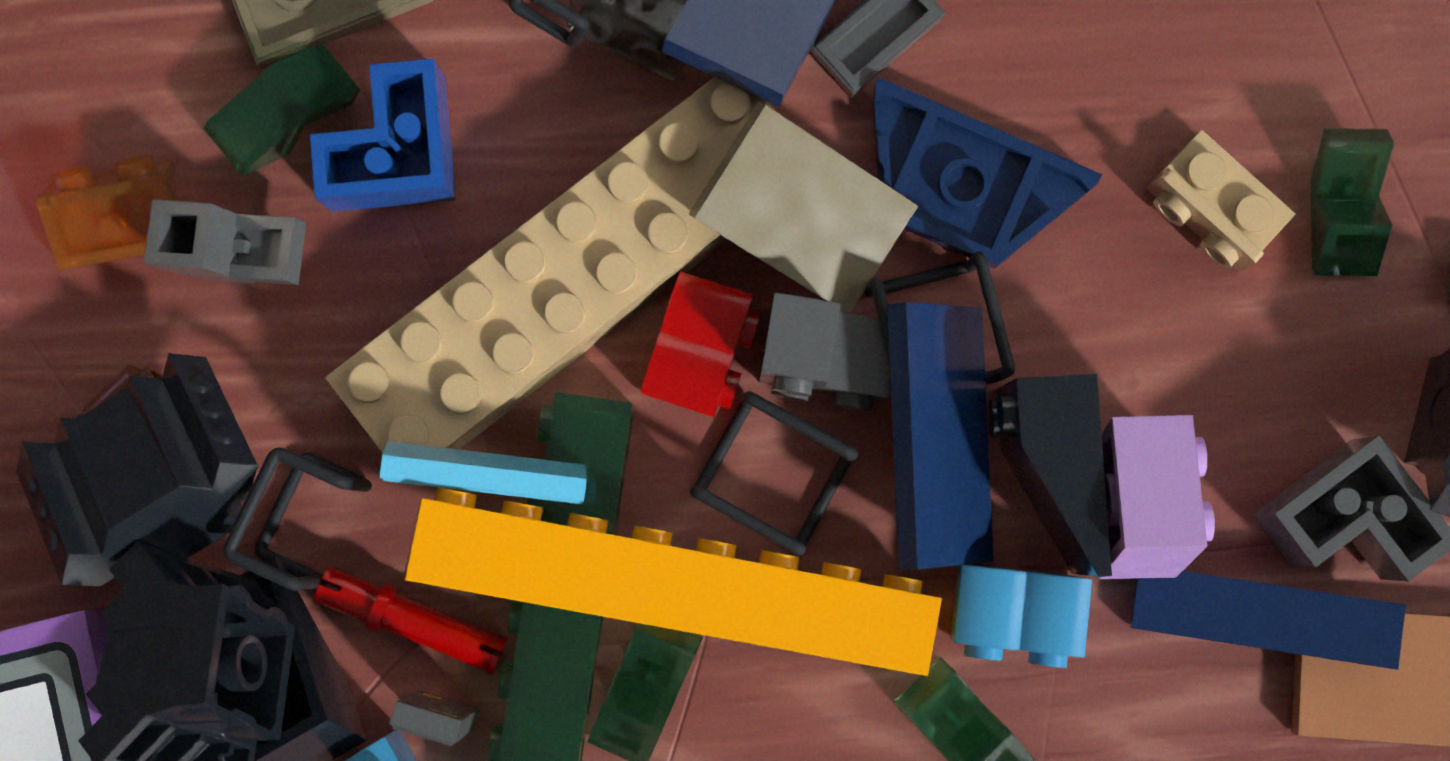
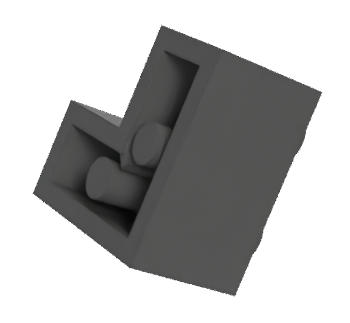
M774 293L759 383L771 384L770 395L808 401L812 391L835 395L834 406L859 411H871L873 401L883 403L889 398L891 386L890 361L879 319L839 312L841 303Z
M1379 435L1352 439L1252 514L1291 566L1317 567L1351 541L1380 580L1409 582L1450 551V527L1439 513L1430 510L1428 498Z

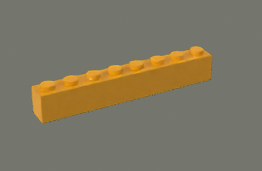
M437 487L434 500L419 498L403 576L407 581L928 676L942 598L921 594L923 581L885 574L883 586L859 582L862 569L823 562L821 575L797 570L800 557L761 550L759 563L736 559L734 557L737 545L698 538L696 551L671 546L673 536L671 532L635 525L632 538L606 534L609 520L569 513L567 526L541 521L542 507L506 500L503 501L501 513L476 509L477 495Z

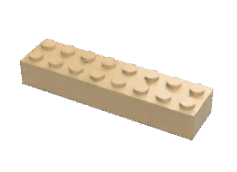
M716 77L712 78L336 368L325 379L382 453L387 441L460 450L676 282L680 271L689 272L728 241L727 238L689 215V212L758 102L767 105L775 111L771 104Z

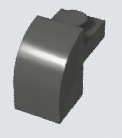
M152 199L144 264L177 274L223 282L251 285L254 282L299 285L307 222L294 217L236 214L211 203Z

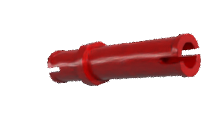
M329 565L322 579L326 580V584L340 589V592L319 584L314 595V604L324 605L366 623L365 627L368 630L379 634L381 629L479 668L493 676L499 664V657L484 652L481 649L485 648L502 655L509 638L508 636L498 635L397 593V587L388 583H384L380 587L341 571L336 566Z

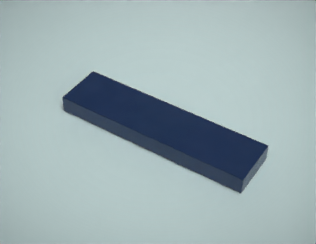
M1182 571L1175 578L1136 579L1130 628L1398 670L1406 604Z

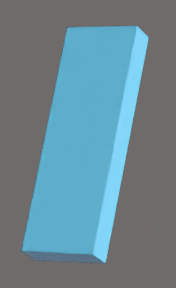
M387 441L382 454L380 478L388 482L580 504V501L584 502L587 482L584 464Z

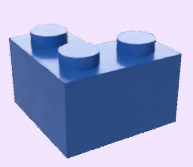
M435 59L369 65L374 128L310 134L315 199L331 212L456 200L446 77Z

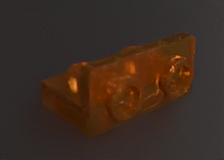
M139 155L116 162L114 164L115 170L92 174L90 167L83 166L67 169L52 175L53 183H50L35 198L58 271L144 255L152 199L176 201L171 184V179L177 172L174 161L165 160L154 163L152 155Z

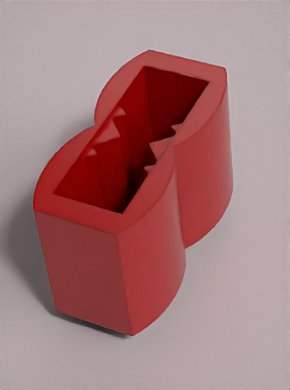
M680 271L640 394L711 418L715 417L718 406L730 409L742 374L730 370L738 346L750 349L761 316L760 312L750 309L753 294Z

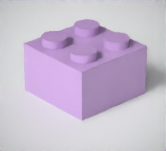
M1193 415L1112 417L1102 433L1112 576L1099 577V579L1175 578L1208 546L1207 542L1212 541L1214 536L1215 519L1213 507L1210 501L1202 500L1200 477L1205 475L1207 469L1205 441L1203 437H1195Z

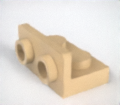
M1200 130L1146 188L1156 197L1153 201L1154 206L1167 220L1178 226L1186 224L1203 240L1200 246L1211 260L1226 269L1233 267L1238 272L1254 265L1264 255L1262 250L1295 215L1287 205L1203 130Z

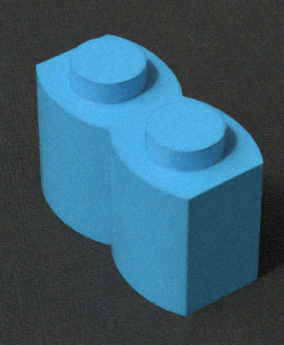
M973 564L958 565L950 640L954 643L965 644L964 656L1002 660L1003 649L1021 650L1029 652L1028 663L1067 668L1068 656L1085 658L1092 579Z

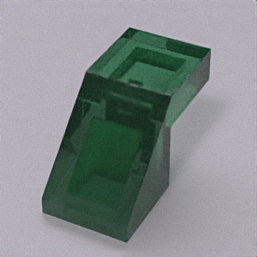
M319 43L273 63L206 121L203 129L243 177L291 154L306 125L352 105L361 89L323 43Z
M1324 128L1310 181L1312 270L1315 276H1378L1393 226L1379 197L1394 146V141L1388 129Z
M638 623L587 743L628 761H649L703 636Z
M942 657L929 668L928 676L921 675L894 701L948 761H1036L1014 734L979 700L957 672Z

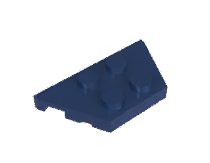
M878 77L875 84L873 104L877 179L918 205L904 230L968 258L975 252L981 251L986 255L989 267L993 269L1002 264L1093 189L1100 181L1102 174L880 77Z

